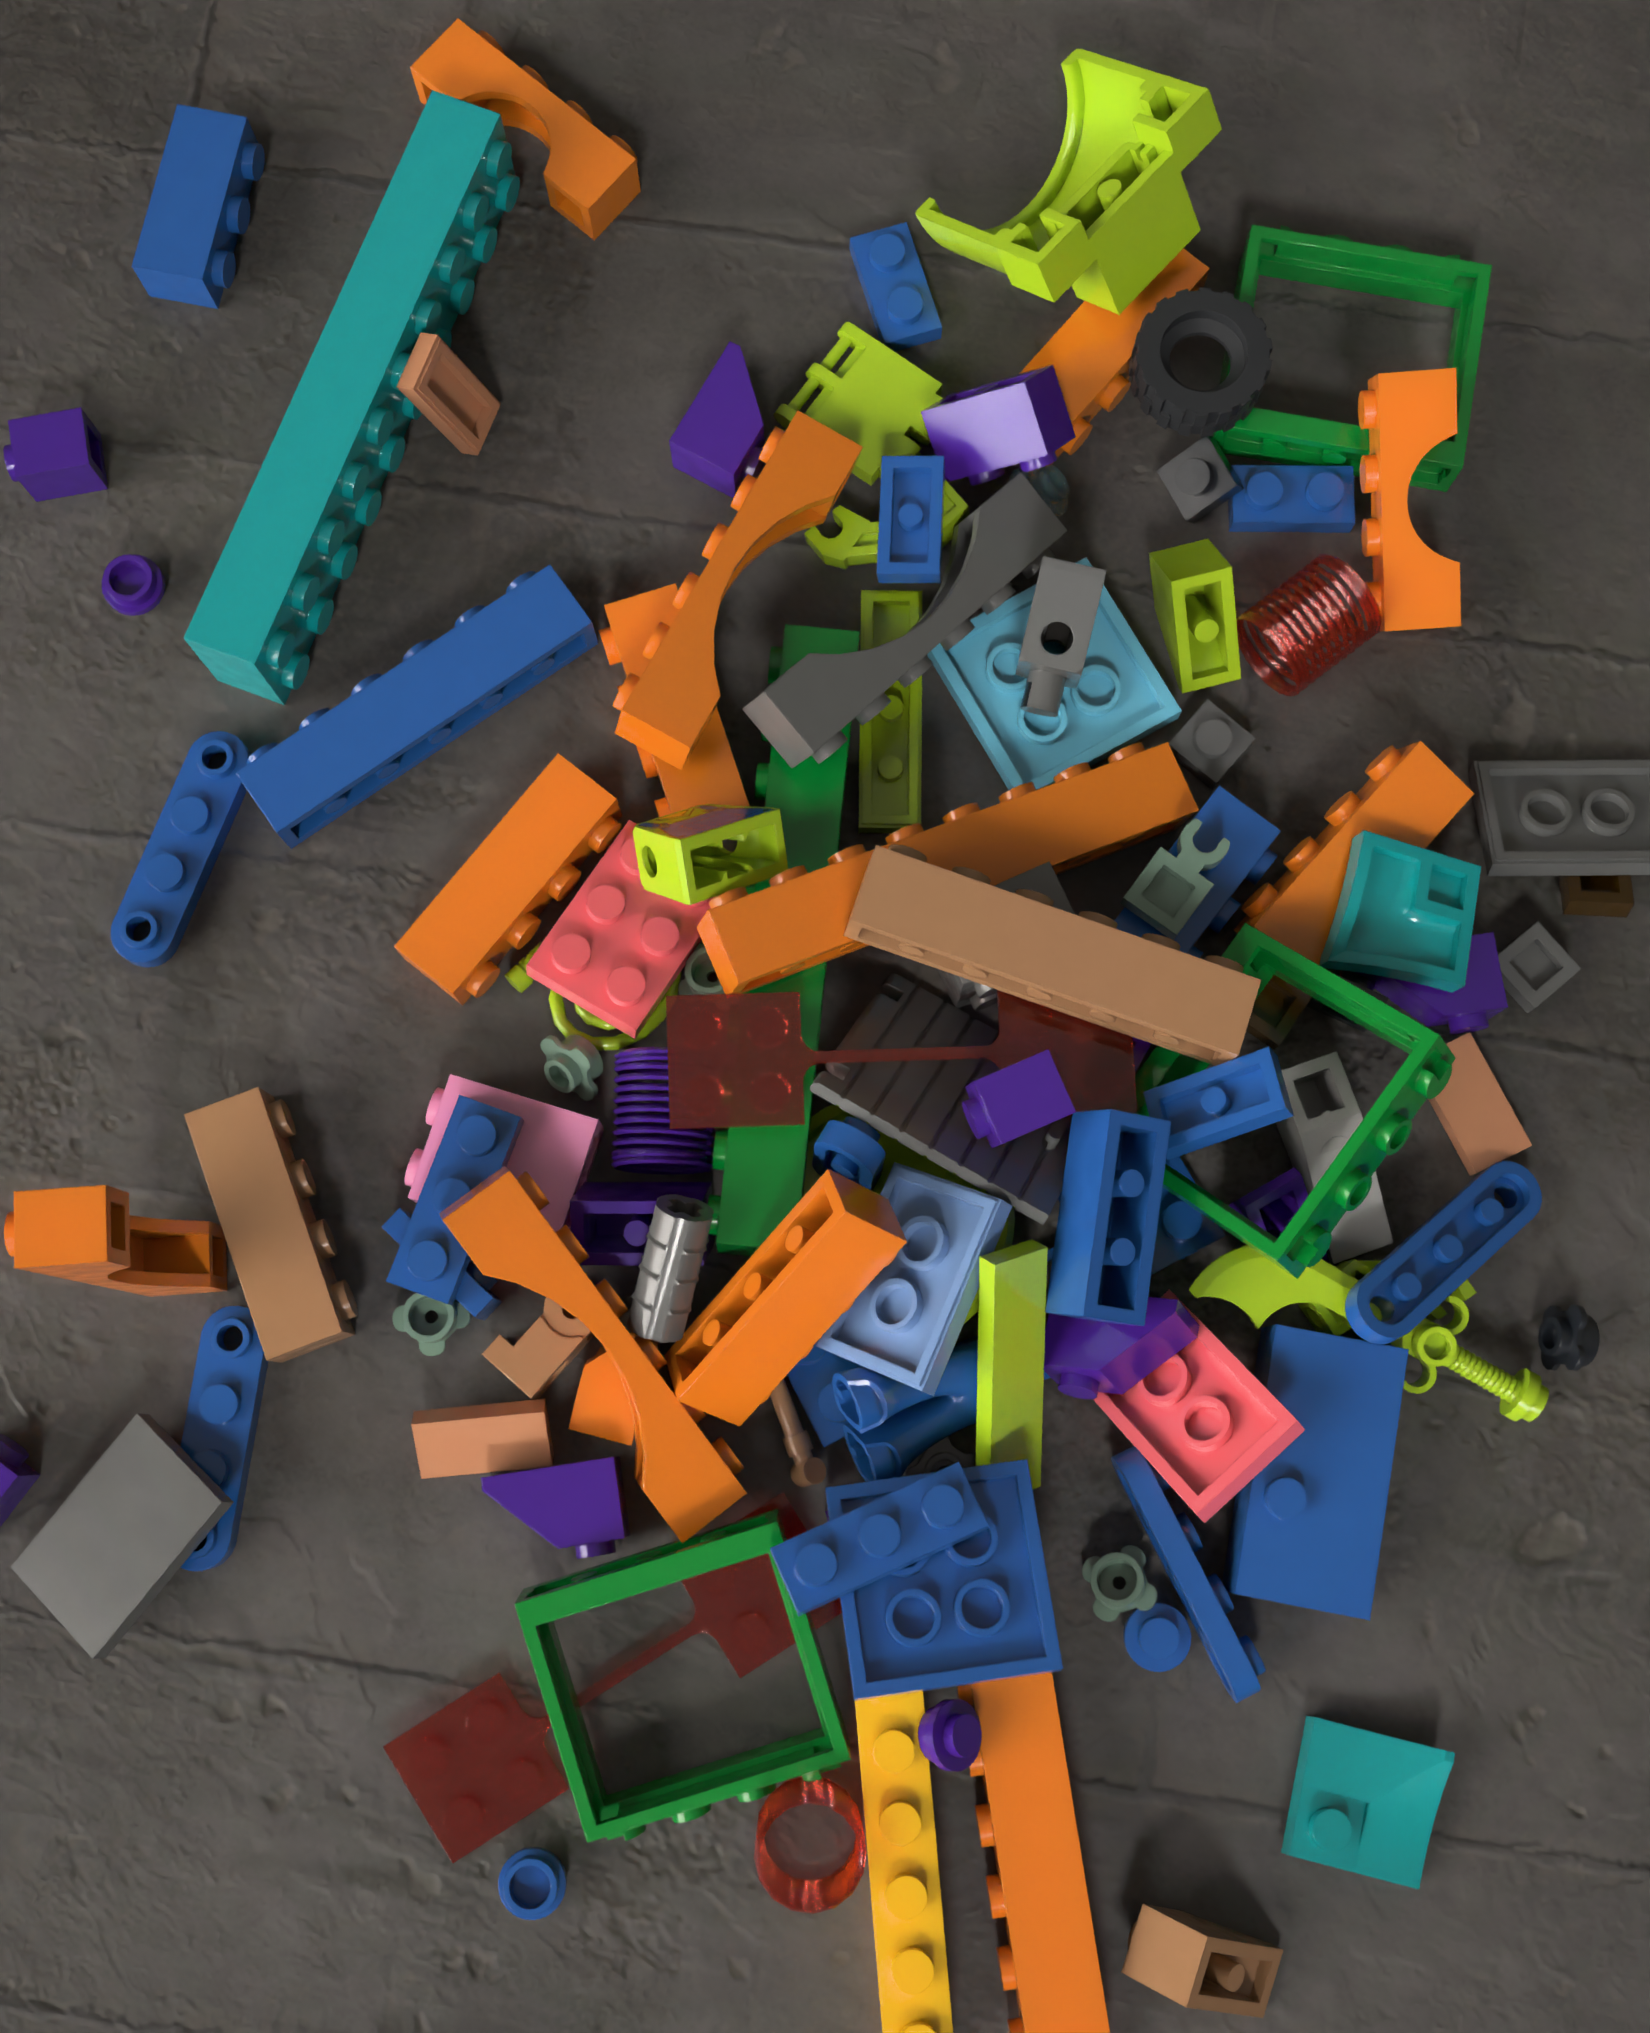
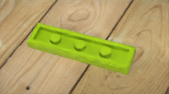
M861 590L860 651L873 649L906 635L922 617V591ZM922 675L906 688L897 680L885 691L891 702L864 725L860 724L858 833H893L903 827L921 823Z
M1033 1239L979 1256L976 1466L1027 1459L1032 1489L1041 1487L1048 1247Z

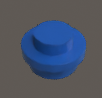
M1156 1602L1153 1608L1148 1611L1135 1609L1130 1614L1124 1626L1123 1640L1127 1653L1136 1664L1149 1671L1164 1672L1177 1667L1186 1658L1191 1646V1631L1185 1617L1177 1609L1170 1605Z
M527 1847L514 1853L502 1867L498 1879V1891L503 1905L510 1913L525 1920H537L550 1915L560 1905L567 1888V1875L562 1862L554 1853L541 1847Z

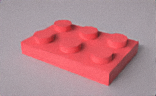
M628 820L527 963L526 975L636 1039L686 965L690 955L702 941L697 926L707 910L711 909L709 902L713 898L687 905L645 890L640 880L633 838V829L636 823Z
M1170 1289L1161 1297L1178 1299ZM1181 1302L1200 1325L1197 1338L1124 1394L1098 1392L1097 1398L1093 1400L1193 1512L1206 1523L1301 1435L1305 1429Z

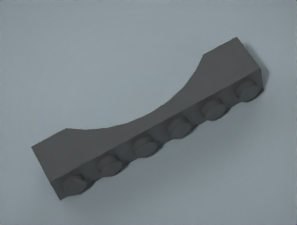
M1020 472L954 527L951 555L941 587L926 613L906 635L868 650L843 654L808 653L742 708L743 711L791 768L810 756L820 764L848 740L841 729L854 718L861 725H864L891 702L885 694V691L897 680L904 688L909 686L934 664L927 656L932 649L940 643L945 651H948L975 628L968 619L974 612L981 607L986 615H988L1016 592L1009 583L1015 576L1021 572L1028 580L1040 571L1043 556L1054 558L1056 555L1049 546L1067 532V529Z

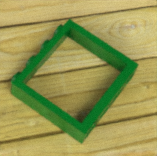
M1251 225L1240 257L1234 298L1242 303L1246 301L1250 306L1254 307L1258 276L1262 275L1455 308L1446 368H1456L1458 433L1438 443L1425 454L1415 468L1409 486L1443 492L1448 491L1464 466L1492 265L1460 260V255L1442 257L1413 252L1410 248L1403 245H1387L1382 247L1354 242L1349 237L1343 235H1327L1323 237L1299 233L1283 225L1280 226V229ZM1226 349L1220 384L1227 378L1230 372V358ZM1252 408L1251 413L1244 420H1238L1234 428L1224 433L1220 430L1212 435L1224 454L1286 465L1353 466L1354 476L1360 477L1361 456L1370 454L1369 429H1360V426L1259 408Z
M1245 923L1221 957L1231 959L1242 965L1244 974L1261 979L1256 999L1273 975L1410 1054L1278 1239L1165 1164L1163 1188L1298 1279L1306 1267L1314 1266L1326 1254L1332 1240L1331 1232L1345 1212L1353 1211L1364 1201L1372 1185L1371 1176L1386 1155L1395 1154L1405 1144L1412 1130L1411 1120L1427 1098H1435L1445 1088L1452 1073V1063L1456 1058L1442 1037L1436 1032ZM1156 1046L1112 1109L1149 1117L1143 1092L1203 1071L1209 1066V1063Z
M779 1509L693 1535L683 1544L680 1540H676L533 1585L521 1591L514 1605L587 1843L607 1837V1840H611L624 1836L625 1841H628L642 1834L646 1830V1824L672 1817L674 1823L688 1822L708 1813L712 1808V1803L734 1796L737 1797L739 1802L754 1801L775 1791V1783L802 1776V1779L807 1782L822 1779L823 1772L841 1767L840 1763L851 1760L850 1739L811 1613L808 1612L798 1617L770 1552L771 1547L788 1540ZM768 1553L822 1727L607 1795L554 1620Z

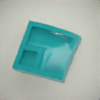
M1362 831L1352 838L1342 891L1319 966L1327 969L1360 972L1409 981L1451 993L1464 987L1481 866L1372 832Z
M1306 1716L1281 1853L1419 1889L1435 1816L1454 1764L1455 1753L1317 1717Z

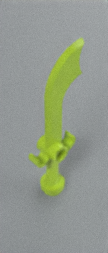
M1246 1245L1220 1256L1208 1265L1195 1279L1189 1291L1195 1298L1216 1297L1235 1304L1249 1316L1255 1328L1259 1329L1263 1322L1275 1311L1295 1303L1319 1304L1347 1319L1345 1312L1346 1297L1350 1289L1359 1280L1323 1259L1312 1267H1306L1300 1277L1296 1279ZM1449 1295L1444 1300L1451 1303L1454 1308V1317L1449 1324L1441 1326L1424 1318L1408 1334L1390 1343L1395 1347L1409 1349L1408 1354L1419 1360L1422 1365V1375L1417 1381L1407 1383L1404 1380L1403 1389L1408 1392L1420 1394L1428 1391L1436 1381V1367L1444 1366L1454 1370L1455 1373H1459L1460 1376L1465 1377L1467 1380H1471L1472 1383L1482 1386L1483 1389L1488 1390L1495 1396H1499L1501 1398L1499 1404L1500 1413L1512 1421L1524 1419L1531 1422L1535 1420L1547 1403L1549 1389L1542 1385L1540 1375L1528 1368H1524L1514 1376H1511L1508 1372H1504L1503 1369H1499L1480 1356L1465 1350L1464 1347H1459L1454 1335L1462 1332L1467 1326L1469 1311L1466 1304L1455 1296ZM1370 1303L1372 1313L1378 1320L1382 1321L1380 1309L1375 1304Z

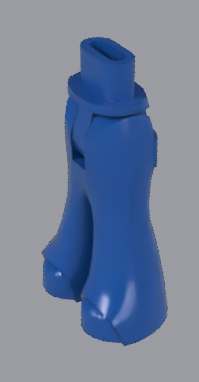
M978 1336L959 1342L954 1346L934 1396L866 1367H857L834 1373L832 1386L836 1404L842 1415L849 1422L842 1426L846 1443L853 1461L865 1482L902 1477L907 1467L924 1451L957 1431L976 1424ZM1044 1371V1380H1047V1379L1051 1378V1377Z

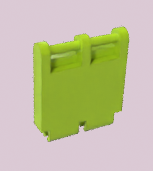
M845 322L837 332L840 338L820 364L813 363L805 374L808 380L789 405L781 404L773 415L777 422L787 429L797 410L803 407L817 387L821 389V393L804 414L863 447L852 474L872 486L878 477L881 479L882 456H920L919 451L921 447L911 440L910 436L926 446L931 442L921 411L943 399L941 397L943 384L854 324ZM848 347L852 348V353L835 374L831 372V369Z

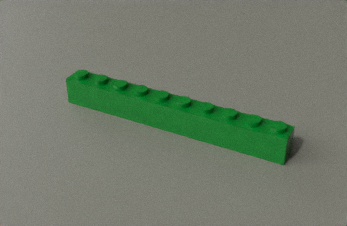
M785 624L783 647L771 646L768 683L772 684L808 653L843 654L859 651L860 631ZM852 721L841 729L848 740L820 764L810 756L791 768L773 746H771L770 763L758 762L755 800H764L765 807L780 809L788 869L804 865L807 872L810 873L829 866L828 858L839 852ZM761 734V741L769 742L767 738L763 734ZM770 879L746 886L748 895L771 887L769 884ZM827 962L745 992L742 1005L731 1004L727 1043H738L736 1067L723 1068L720 1091V1105L731 1106L728 1131H716L713 1152V1169L724 1170L721 1196L709 1195L708 1205L714 1210L709 1234L717 1235L716 1246L718 1253L752 1256L803 1198L814 1095L810 1091V1086L816 1076Z

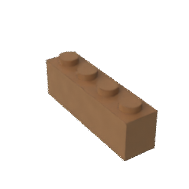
M256 1087L184 1114L266 1361L283 1363L356 1335L350 1320L358 1316L356 1301L347 1281L344 1279L337 1282L329 1259L337 1255L336 1243L325 1219L316 1221L309 1197L317 1193L315 1182L303 1158L295 1160L288 1137L296 1135V1129L283 1099L275 1101L274 1096Z

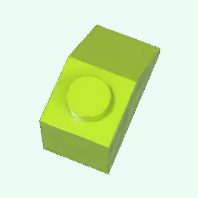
M1208 538L1149 553L1155 612L1179 690L1183 694L1241 679L1232 566Z

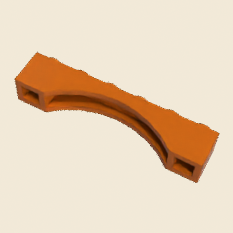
M797 410L786 431L775 426L759 456V460L766 463L758 478L750 474L746 475L730 506L738 511L732 523L728 527L719 522L705 545L702 556L709 559V562L702 574L698 576L690 571L679 588L672 604L680 609L671 626L660 622L651 635L643 652V656L650 659L649 664L641 677L630 673L622 684L613 702V707L621 711L615 734L680 770L684 768L711 721L721 696L714 666V629L718 610L725 594L741 572L766 549L796 532L824 523L852 474L862 451V446Z
M503 1166L440 1212L439 1215L483 1275L517 1283L552 1299L582 1321L602 1343L619 1372L631 1406L636 1442L634 1478L683 1544L747 1494L735 1478V1475L741 1472L744 1466L721 1436L710 1443L699 1429L697 1423L706 1417L703 1411L677 1401L675 1390L672 1391L658 1373V1370L668 1364L650 1339L640 1336L633 1339L619 1317L629 1311L605 1278L595 1286L579 1265L588 1259L589 1255L570 1229L564 1225L555 1232L544 1218L540 1210L550 1204V1202L529 1173L525 1171L515 1178L506 1166Z
M108 1185L14 1191V1211L9 1212L6 1216L4 1240L7 1252L11 1257H14V1268L149 1297L227 1291L226 1239L219 1224L210 1221L159 1219L129 1215V1193Z

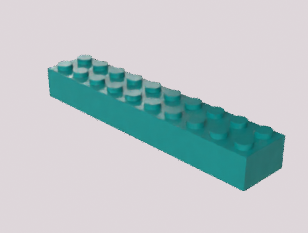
M433 90L427 100L184 635V640L217 681L285 705L291 690L299 689L307 676L310 663L307 654L316 634L322 635L330 624L334 610L332 600L340 580H347L354 570L358 556L357 541L364 526H371L379 513L382 500L381 487L388 471L395 472L402 461L405 451L404 435L412 418L417 420L422 415L421 411L396 387L421 332L438 335L451 348V329L458 314L464 315L471 305L475 289L474 277L481 262L488 263L494 253L497 243L496 228L504 211L510 212L517 201L520 179L515 175L511 159L512 146L507 142L501 114Z

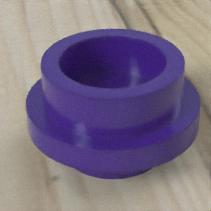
M122 555L113 559L105 568L101 585L102 593L106 601L117 612L129 616L142 615L154 609L162 600L165 592V579L159 567L151 559L141 555Z
M945 1699L936 1706L929 1708L922 1716L918 1729V1741L924 1756L929 1761L935 1763L940 1769L954 1772L967 1769L975 1761L981 1745L982 1732L980 1721L974 1708L961 1699Z

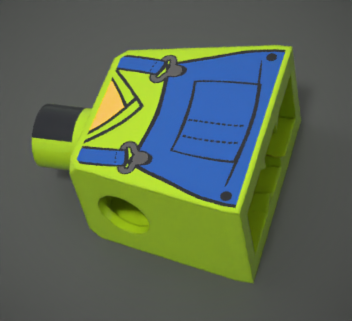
M717 804L698 805L636 824L633 829L640 880L644 889L683 904L692 905L716 897L729 890L746 887L770 879L788 870L779 808ZM722 840H736V849L733 852L726 850L723 847Z

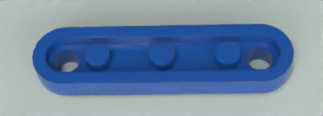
M224 731L210 732L198 738L191 746L112 922L110 934L115 950L134 965L147 968L156 967L167 962L177 951L245 797L247 789L236 775V772L247 765L246 762L251 752L237 736ZM217 753L227 754L226 762L222 767L209 769V760L213 755ZM143 922H150L151 931L149 936L142 941H135L133 937L135 928Z
M1502 1161L1490 1166L1472 1179L1350 1289L1345 1301L1346 1317L1356 1334L1370 1343L1388 1344L1414 1329L1537 1215L1542 1203V1194L1533 1174L1524 1166L1511 1161ZM1494 1192L1501 1196L1504 1207L1495 1199ZM1370 1303L1375 1304L1380 1309L1382 1321L1374 1316Z
M228 1306L219 1309L208 1318L201 1332L181 1448L234 1503L207 1534V1541L204 1547L200 1550L195 1549L180 1567L188 1571H203L221 1565L230 1557L237 1542L269 1362L266 1361L250 1310L242 1306ZM237 1326L242 1331L243 1340L236 1350L230 1351L224 1345V1335L229 1328Z
M1135 1446L1112 1456L1111 1462L1117 1477L1229 1695L1238 1703L1261 1691L1257 1676L1266 1672L1264 1663L1247 1635L1237 1638L1226 1616L1227 1613L1234 1610L1230 1596L1216 1573L1206 1577L1194 1552L1202 1549L1203 1546L1193 1524L1185 1512L1175 1516L1163 1491L1171 1488V1486Z

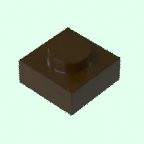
M1631 875L1559 876L1563 914L1627 918L1634 906Z
M1273 975L1254 1002L1246 1031L1275 1050L1280 1046L1312 997Z

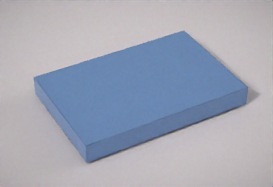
M894 1162L880 1195L889 1199L907 1243L898 1251L894 1260L884 1267L860 1293L850 1309L841 1314L822 1335L816 1346L934 1396L979 1288V1256L994 1252L1012 1205L994 1196Z

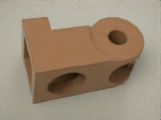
M547 1297L544 1302V1313L515 1345L499 1334L482 1353L489 1362L533 1400L539 1399L594 1337V1334L582 1321Z

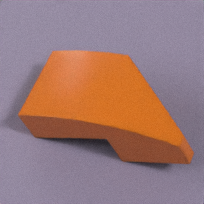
M633 1332L630 1333L633 1339L638 1336ZM651 1340L659 1350L661 1342ZM601 1346L596 1355L588 1359L584 1365L568 1429L632 1446L635 1435L631 1406L619 1372L605 1348Z

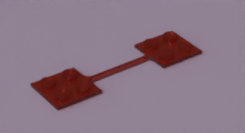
M997 990L999 1034L996 1041L989 1046L814 1051L807 1047L801 1036L800 992L666 996L670 1130L805 1125L803 1078L810 1067L819 1063L984 1058L994 1062L1001 1070L1047 1049L1050 1051L1076 1112L1114 1109L1137 1114L1132 1036Z
M781 1492L737 1520L740 1521L779 1509L788 1540L807 1531L784 1492ZM767 1553L681 1580L695 1605V1614L692 1621L577 1694L580 1707L695 1634L704 1633L714 1637L739 1678H742L795 1644L796 1641L769 1554ZM840 1598L810 1611L815 1629H818L842 1613ZM500 1672L383 1746L452 1863H455L569 1789L568 1784L545 1747V1734L551 1727L548 1714L543 1717H533L524 1712Z

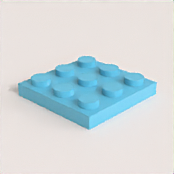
M1087 557L1076 562L1077 564L1092 567ZM1036 584L1009 598L990 614L986 615L984 612L971 619L970 621L975 628L948 651H945L939 643L927 654L1008 790L1028 782H1033L1036 790L1054 784V776L1063 770L1083 762H1088L1091 767L1108 758L1116 751L1175 721L1182 712L1104 584L1081 678L1077 688L1064 687L1057 717L1037 715L1020 708L1027 678L1016 675V669ZM1046 642L1043 646L1047 652L1055 655L1063 654L1065 648L1057 642Z

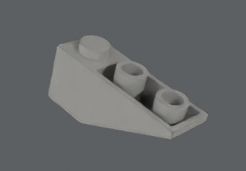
M1337 1051L1281 1070L1294 1116L1276 1122L1293 1168L1295 1167L1302 1174L1308 1196L1363 1120ZM1376 1171L1371 1176L1372 1185L1364 1201L1353 1211H1346L1331 1232L1332 1240L1327 1250V1256L1331 1265L1393 1243Z

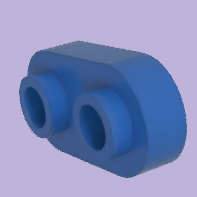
M846 1117L843 1122L837 1120L828 1121L814 1144L812 1161L814 1170L822 1176L827 1169H830L872 1191L882 1175L886 1156L884 1149L878 1143L880 1134L867 1123L854 1117Z

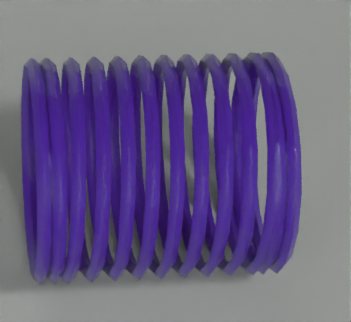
M679 1047L631 1048L615 1054L616 1061L614 1064L616 1067L614 1070L619 1076H616L613 1080L620 1086L613 1089L619 1096L613 1101L620 1107L613 1110L619 1118H615L612 1122L620 1128L612 1131L619 1138L615 1139L612 1144L620 1149L614 1150L611 1153L613 1155L611 1158L614 1160L611 1165L616 1170L643 1174H695L711 1171L713 1169V1157L711 1155L714 1152L711 1144L715 1142L714 1137L710 1135L715 1131V1128L711 1125L715 1121V1117L711 1113L716 1110L712 1104L716 1099L712 1093L716 1089L713 1083L716 1076L712 1071L716 1069V1057L706 1051ZM640 1060H679L691 1062L665 1063L645 1062ZM707 1075L709 1077L704 1079L696 1076ZM634 1079H660V1080H676V1081H685V1082H675V1083H648V1082H634V1081H626V1080H634ZM705 1085V1086H708L709 1088H707V1089H701V1088H696V1087H697V1086ZM630 1090H667L680 1093L631 1092ZM706 1096L708 1098L703 1100L693 1097ZM627 1101H671L681 1103H637ZM704 1106V1107H707L708 1109H706V1110H699V1109H694V1108H695V1107ZM633 1111H656V1112H674V1113H668V1114H651V1113H633ZM705 1117L707 1120L701 1121L690 1118ZM630 1122H661L676 1124H640ZM703 1127V1128H706L707 1130L697 1131V1130H691V1129ZM635 1133H666V1134H635ZM704 1138L706 1141L698 1142L686 1139ZM648 1144H667V1145H648ZM700 1148V1149H704V1150H707V1151L694 1152V1151H688V1150Z

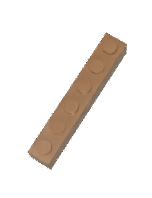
M893 844L886 849L878 845L875 846L844 933L845 937L1215 1066L1239 1056L1261 979L1244 974V968L1239 963L1220 956H1206L1204 959L1186 954L1179 951V943L1162 935L1146 933L1138 937L1116 929L1117 923L1113 919L1099 913L1082 911L1075 915L1053 907L1054 901L1051 898L1033 890L1018 889L1015 893L990 885L991 880L988 876L970 868L954 867L952 871L926 863L927 857L911 847Z

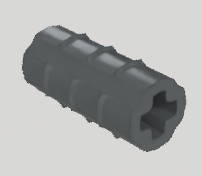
M677 1194L663 1195L657 1198L652 1222L646 1235L648 1239L644 1255L641 1256L642 1262L639 1265L640 1272L637 1284L634 1285L635 1292L631 1296L633 1301L627 1322V1327L636 1335L662 1343L676 1342L683 1338L688 1315L692 1311L691 1304L694 1301L693 1295L696 1283L699 1281L698 1275L702 1271L700 1267L703 1255L707 1251L706 1244L709 1241L708 1235L714 1210L708 1204L695 1198Z

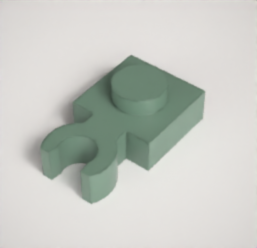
M1197 818L1190 821L1181 832L1177 841L1178 856L1175 857L1160 847L1120 903L1172 940L1176 938L1214 885L1200 875V871L1215 868L1225 857L1230 846V841L1223 838L1212 852L1205 853L1199 851L1193 844V837L1203 822Z

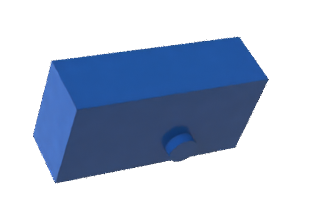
M1279 1324L1261 1328L1254 1376L1299 1421L1305 1431L1235 1496L1222 1580L1228 1592L1370 1620L1409 1349L1374 1344L1368 1341Z

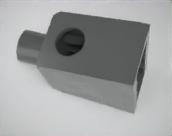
M1043 556L1016 669V675L1027 678L1020 707L1022 710L1037 715L1057 717L1064 687L1077 688L1082 675L1107 570ZM1057 642L1065 648V651L1059 655L1051 654L1043 648L1044 643Z

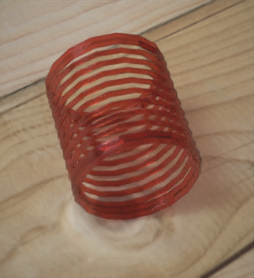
M1327 554L1317 556L1310 561V564L1305 565L1302 570H1299L1294 576L1288 578L1286 582L1280 584L1278 588L1272 590L1271 594L1264 596L1263 600H1259L1255 603V606H1251L1236 618L1238 644L1247 662L1269 687L1279 694L1290 697L1298 695L1308 685L1323 676L1325 672L1339 664V661L1347 658V655L1353 653L1355 649L1379 633L1382 622L1379 606L1361 576L1343 560ZM1319 563L1335 571L1350 587L1364 611L1368 630L1364 629L1363 618L1346 588L1334 575L1320 567ZM1319 573L1327 577L1342 593L1348 604L1351 606V609L1358 622V626L1354 624L1347 607L1344 605L1338 594L1326 583V581L1320 578ZM1298 582L1302 583L1303 588L1298 586ZM1290 588L1294 589L1295 594L1290 591ZM1309 589L1315 593L1319 603L1314 599ZM1328 593H1329L1330 596L1334 599V601L1336 602V604L1338 605V607L1341 609V611L1337 608V606H1336V605L1334 604V602L1331 600V598L1329 597ZM1282 594L1287 596V600L1283 598ZM1302 595L1310 602L1312 608L1327 625L1329 631L1322 626L1314 612L1306 605ZM1275 600L1279 602L1280 607L1275 604ZM1294 601L1303 609L1306 616L1318 629L1321 637L1312 629L1306 618L1299 612ZM1267 606L1271 608L1272 613L1268 611ZM1287 608L1295 615L1300 624L1308 632L1313 642H1311L1304 635L1300 627L1292 619ZM1280 615L1286 620V622L1298 635L1304 647L1294 638L1289 629L1285 626ZM1244 620H1247L1250 634L1259 650L1282 675L1296 682V685H1291L1280 678L1266 665L1247 636L1243 625ZM1254 625L1258 627L1266 643L1276 656L1293 671V674L1284 669L1272 657L1257 635ZM1338 635H1340L1343 638V641L1339 640ZM1330 641L1335 643V647L1331 645ZM1322 646L1327 649V653L1323 651ZM1314 652L1319 655V658L1315 657ZM1306 658L1310 659L1311 664L1307 662Z
M802 1777L785 1781L769 1794L759 1812L754 1853L759 1881L773 1900L791 1911L811 1914L836 1908L853 1894L864 1875L867 1853L858 1806L846 1789L828 1778L822 1777L820 1780L807 1782ZM807 1803L831 1808L842 1815L855 1832L854 1848L845 1864L831 1875L814 1880L796 1878L778 1868L767 1853L764 1841L767 1831L776 1818L789 1808Z

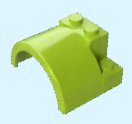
M1079 48L1074 50L1061 63L1067 88L1066 127L1056 162L1046 182L1034 199L1009 221L985 230L944 215L935 199L930 197L916 210L915 214L922 227L938 244L949 251L1007 274L1011 285L1055 303L1072 286L1077 298L1120 315L1200 232L1201 229L1181 172L1222 130L1208 88Z

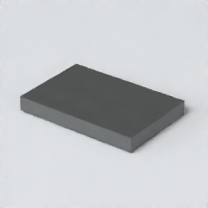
M1650 759L1473 761L1468 774L1471 791L1474 793L1473 802L1487 876L1650 875Z
M137 1413L13 1563L11 1568L92 1659L106 1658L234 1502L150 1414Z

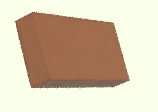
M421 332L396 387L461 453L478 456L501 403L438 335Z
M1469 1032L1446 1043L1456 1058L1452 1063V1073L1441 1093L1435 1098L1428 1100L1468 1174L1472 1176L1532 1146L1472 1034Z
M546 1399L419 1410L413 1413L411 1426L421 1479L553 1466L554 1451Z

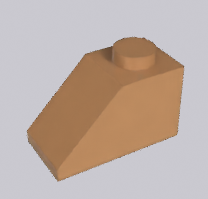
M1142 1904L1138 1920L1134 1923L1129 1933L1128 1952L1121 1973L1186 2008L1263 2018L1283 1949L1184 1911Z

